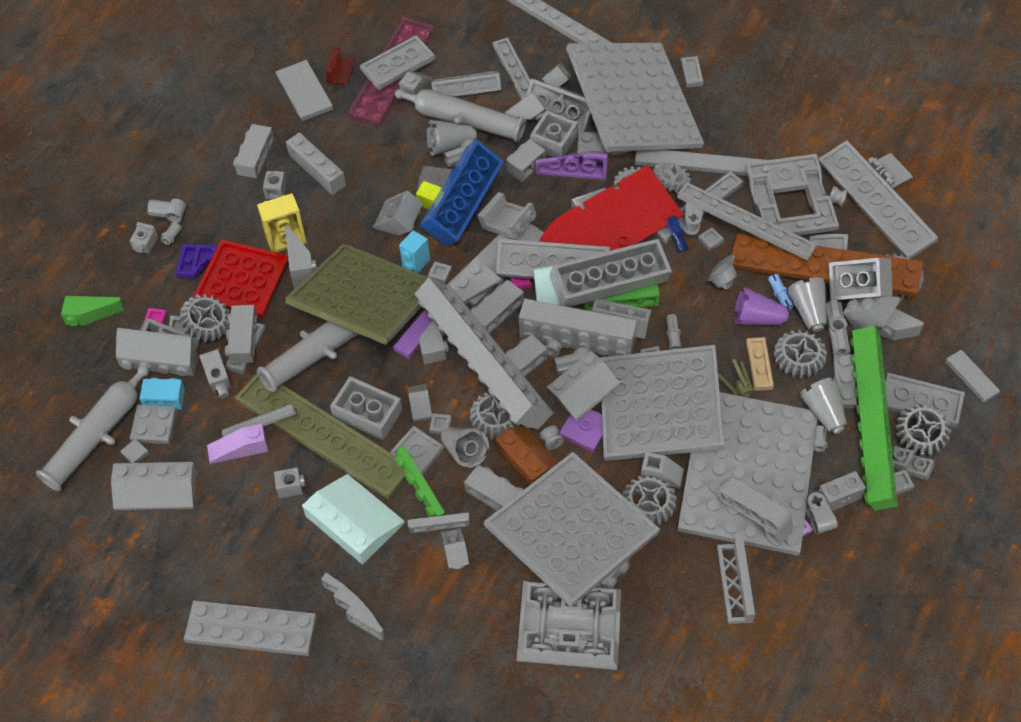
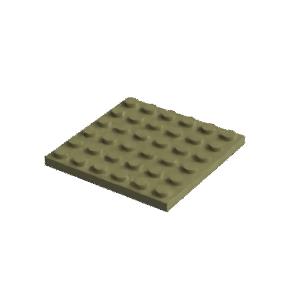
M343 243L286 297L285 303L387 345L422 307L418 303L419 299L415 293L428 277Z

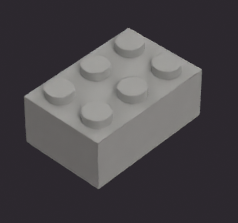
M349 376L330 405L332 416L337 420L384 441L402 412L401 398Z

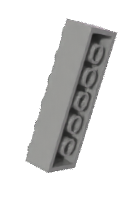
M659 239L553 265L550 278L560 305L571 307L666 282L672 270Z
M524 299L519 315L520 338H528L532 334L544 344L548 339H553L561 343L563 348L579 349L585 347L603 356L628 355L633 352L637 320L530 299Z

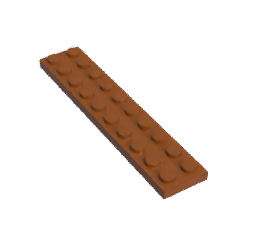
M737 234L732 255L735 256L733 262L735 269L771 275L779 274V276L804 280L820 277L824 279L825 283H830L829 263L891 258L892 292L894 294L917 297L924 262L817 246L807 261L760 237Z

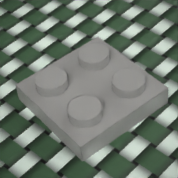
M137 405L130 441L132 442L136 439L139 443L170 444L177 412L176 407Z

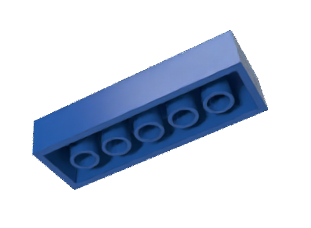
M478 140L466 146L419 226L446 247L456 243L504 161Z

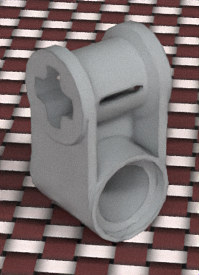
M687 202L684 211L683 231L687 235L693 236L699 232L704 210Z
M818 492L810 494L806 504V513L814 532L818 535L837 528L836 517L831 511L824 495Z

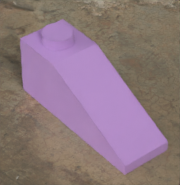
M262 424L243 427L207 445L210 464L269 452Z

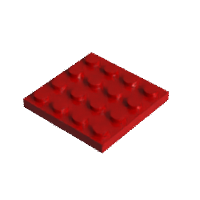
M221 239L193 298L195 299L197 294L201 298H203L204 294L207 295V298L213 295L214 300L220 298V304L226 303L225 309L231 310V306L254 305L257 317L263 318L289 263L288 255Z

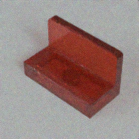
M333 47L325 71L327 84L347 86L354 58L341 57L339 47Z

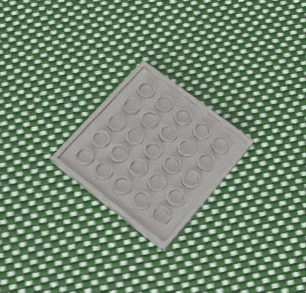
M715 345L600 358L621 384L602 400L605 461L641 458L645 456V452L671 455L725 449Z
M574 452L570 453L484 521V526L570 607L575 605L660 532L659 527Z

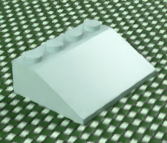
M348 474L317 491L302 505L305 516L362 565L405 523L402 518Z

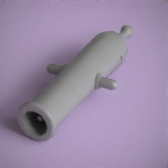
M398 89L395 92L397 99L412 101L415 104L416 110L424 116L450 123L469 125L476 130L514 139L515 143L520 142L525 131V117L517 118L432 89L421 90L415 95L406 93L402 89Z
M329 321L310 334L303 330L300 332L303 340L265 367L260 366L257 368V375L262 384L274 393L279 385L324 356L336 359L337 354L334 350L357 336L358 333Z
M141 366L138 369V373L130 381H119L111 385L84 419H79L76 416L70 417V422L77 427L42 470L36 471L37 477L44 484L55 491H61V485L100 442L104 441L109 445L115 443V439L108 434L135 405L137 401L135 388L139 381L149 374V368Z

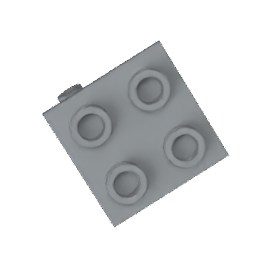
M892 153L880 159L874 157L868 159V163L891 188L913 178Z

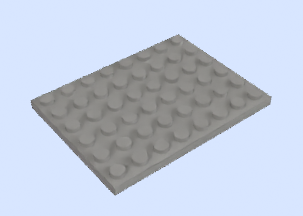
M570 43L567 45L568 55L605 151L692 149L703 147V139L661 43Z
M720 392L725 449L690 452L677 531L734 542L736 537H743L744 545L799 556L814 449L812 441H814L817 417L808 409ZM729 477L737 479L789 511L792 517L793 532L780 546L772 544L767 539L763 526L726 505L717 497L716 490Z

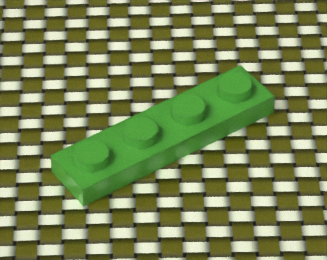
M406 447L398 448L395 461L400 468L403 467L406 472V480L415 487V494L419 501L424 502L427 515L429 517L443 516L445 514L443 508Z

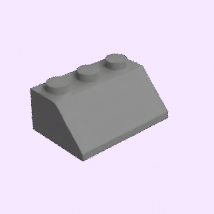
M590 351L548 385L547 388L553 400L577 421L621 384L603 360Z

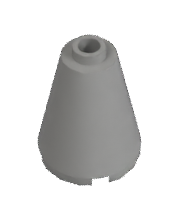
M437 120L428 121V124L431 125L430 128H427L428 148H432L433 152L430 153L433 156L458 148L466 140H476L477 138L476 130L472 126Z
M813 277L809 278L810 282L804 283L801 280L788 287V294L808 330H813V332L823 331L827 325L824 279Z
M836 377L820 380L810 385L811 389L809 391L803 389L800 392L803 401L829 433L838 434L845 430L844 427L847 425Z
M449 427L441 434V442L459 465L472 468L484 461L486 450L489 449L488 438L484 432L476 428Z

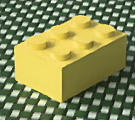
M293 193L257 204L265 236L272 252L287 249L285 226H289L303 244L307 243L300 212Z

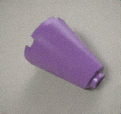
M743 287L744 292L740 291L734 310L738 312L737 317H734L735 324L782 325L783 322L787 321L789 312L786 311L785 306L749 288Z

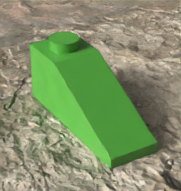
M65 296L61 316L66 325H86L125 310L121 297Z

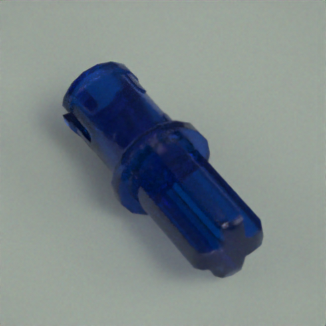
M677 216L669 217L667 222L672 233L671 238H674L678 253L682 252V250H688L689 246L684 237L685 232L682 231Z

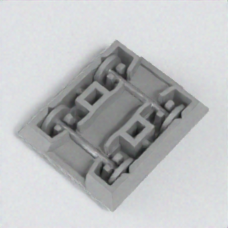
M523 581L517 661L611 670L618 669L621 589L595 587L575 605L570 607L562 598L561 602H553L559 596L546 583ZM582 600H585L589 605L581 604Z

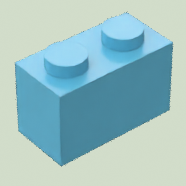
M413 230L400 243L399 247L402 267L419 273L430 261L428 239Z
M176 378L143 379L140 401L142 405L176 407V409H182L185 387L182 380Z

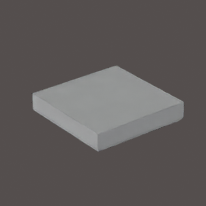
M413 426L390 453L396 456L397 449L405 446L423 475L445 448L444 445Z

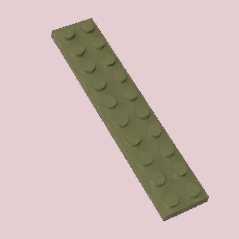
M256 374L235 397L236 402L258 416L292 404L295 407L296 414L274 422L272 425L386 499H389L406 479V472L403 467L400 468L395 461L396 456L282 384L273 393L262 384Z

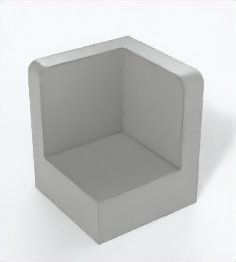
M559 63L542 79L545 83L560 87L569 80L571 75L562 63Z

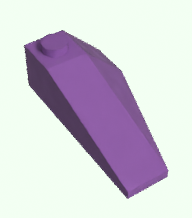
M586 151L536 160V174L606 180L609 152Z

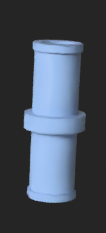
M774 274L775 279L773 276H770L768 281L774 290V297L778 298L779 303L786 307V311H788L787 307L791 310L794 304L779 274Z

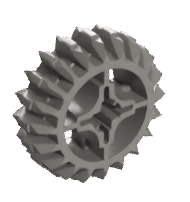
M197 294L195 299L191 297L188 302L185 301L179 316L180 326L184 328V334L190 333L189 336L192 338L197 337V342L203 339L204 343L208 339L212 343L215 341V338L220 339L230 327L228 324V314L230 311L225 309L226 303L220 304V298L214 300L213 295L207 298L206 294L203 295V298ZM213 313H215V314L218 316L219 321H218L217 318L213 315ZM191 316L194 317L193 319L197 321V324L192 321Z
M800 329L797 333L791 330L790 334L785 333L783 338L780 337L775 345L774 358H776V364L779 365L780 370L785 369V375L791 373L793 378L799 375L800 379H802L803 375H805L809 379L811 374L816 375L818 371H821L826 362L827 352L825 344L821 343V338L815 339V333L809 335L808 330L805 333H801Z
M485 392L484 398L478 396L477 401L473 402V407L470 409L472 427L484 432L486 437L490 436L491 440L510 428L520 427V424L517 425L510 419L509 412L499 405L500 401L493 395H488Z
M917 403L914 404V409L908 406L906 411L901 412V417H898V424L895 427L899 431L896 437L902 438L899 443H906L905 449L912 448L914 454L916 451H920V456H923L925 451L929 456L932 455L933 451L938 453L940 448L945 447V442L949 441L950 437L948 434L951 433V429L947 428L950 425V421H944L947 416L946 414L940 415L941 408L935 411L933 410L934 405L927 408L926 403H923L921 408ZM916 417V425L908 429L907 423ZM938 430V438L930 442V434Z
M639 475L637 481L632 479L630 485L627 484L625 486L626 491L622 493L623 497L658 526L661 525V520L664 522L668 521V517H671L673 510L676 509L675 502L677 498L674 495V488H670L669 482L664 483L663 478L657 480L655 476L649 478L646 475L643 479ZM637 494L639 496L638 504L635 505L633 502V497ZM660 497H663L665 500L663 507L659 505Z

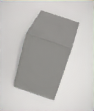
M426 384L407 387L413 422L431 419L432 413Z

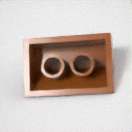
M527 427L510 428L495 439L496 451L528 486L559 463Z

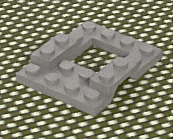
M817 154L746 163L749 189L759 217L798 236L838 230L839 224L830 196L825 193L822 184L821 167ZM805 189L809 206L813 208L814 214L780 218L773 193Z

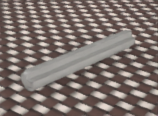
M289 404L222 430V435L225 437L243 427L262 424L264 427L296 414L295 407Z

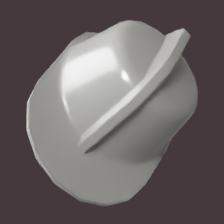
M730 255L721 260L714 267L706 281H711L718 288L729 289L737 276L733 266L735 256Z

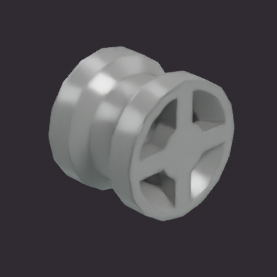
M834 186L830 194L832 204H838L842 208L848 190H839L838 187Z
M549 426L540 433V438L545 441L547 450L556 449L564 442L562 435L558 434L559 430L556 426Z

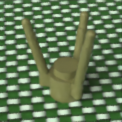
M733 359V364L740 378L735 383L736 387L734 388L719 373L718 378L732 391L733 395L749 397L754 393V388L750 383L744 363L740 362V369L736 359Z

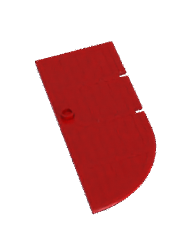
M647 165L617 182L620 187L616 190L612 185L584 201L583 205L585 208L583 210L577 205L556 218L544 231L539 242L609 247V251L640 243L684 217V214Z

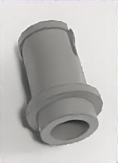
M176 222L171 223L167 231L161 234V241L166 245L173 244L174 238L181 231L182 227Z
M824 426L815 427L812 444L813 450L816 452H823L828 446L826 442L827 429Z

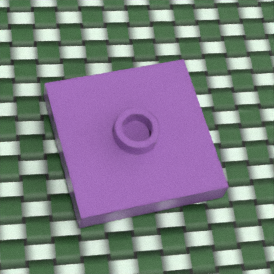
M589 410L577 421L569 416L559 435L594 453L603 438L602 414Z

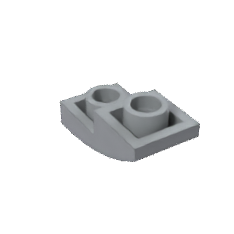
M895 446L892 451L894 468L900 471L906 469L909 475L928 480L935 466L934 460L915 456L913 450Z

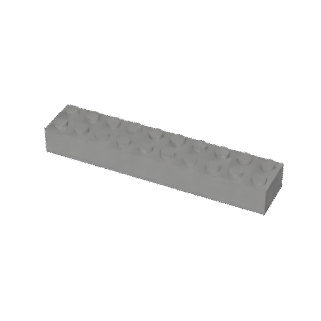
M428 277L415 293L419 299L418 303L427 309L428 316L439 324L437 327L447 334L448 341L459 349L457 351L459 355L469 362L468 366L473 371L478 373V379L489 387V393L500 401L499 405L509 412L510 419L517 425L523 424L527 428L539 429L554 412L451 286Z

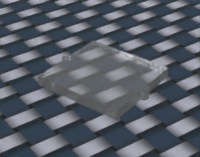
M423 166L421 176L418 177L417 191L423 181L443 187L452 169Z

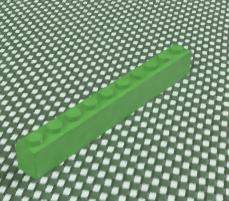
M873 325L852 330L853 338L850 339L854 350L852 361L854 366H856V371L853 372L855 382L857 383L855 394L857 399H859V404L856 408L861 420L858 422L859 431L862 433L860 447L864 453V456L861 457V462L865 469L863 482L867 486V492L864 493L866 504H869L874 511L898 507L881 335L876 326Z

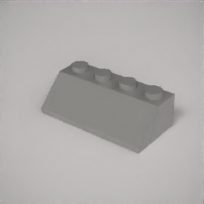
M117 328L116 359L120 367L130 370L147 366L149 371H156L162 374L173 373L180 376H194L199 354L191 336Z
M194 463L113 464L111 477L113 509H193L198 475Z

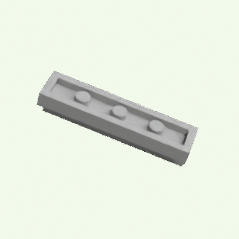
M498 71L430 80L432 90L453 97L501 90Z
M736 537L734 544L717 545L728 624L753 623L755 610L743 537ZM734 550V558L731 561L723 557L722 551ZM729 567L737 572L734 580L726 576L725 572ZM732 586L740 591V596L736 600L728 594ZM737 606L743 611L744 617L732 618L731 610Z

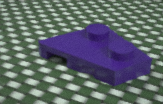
M183 244L175 273L176 277L195 279L211 261L217 246Z

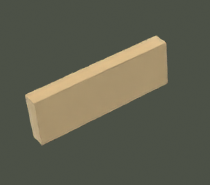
M765 337L746 338L753 390H773L774 385Z

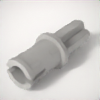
M675 314L667 315L668 331L666 335L669 339V350L682 349L680 342L681 330L678 329L677 317Z

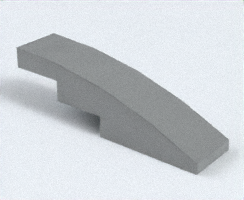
M325 573L321 578L323 587L334 593L333 596L337 605L347 610L348 621L383 641L385 638L383 629L372 612L344 584L328 573Z

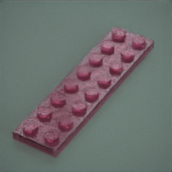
M403 17L383 53L416 35L426 45L434 32V26ZM403 77L380 90L367 78L348 111V117L380 127L396 99L395 92L400 89L399 83Z

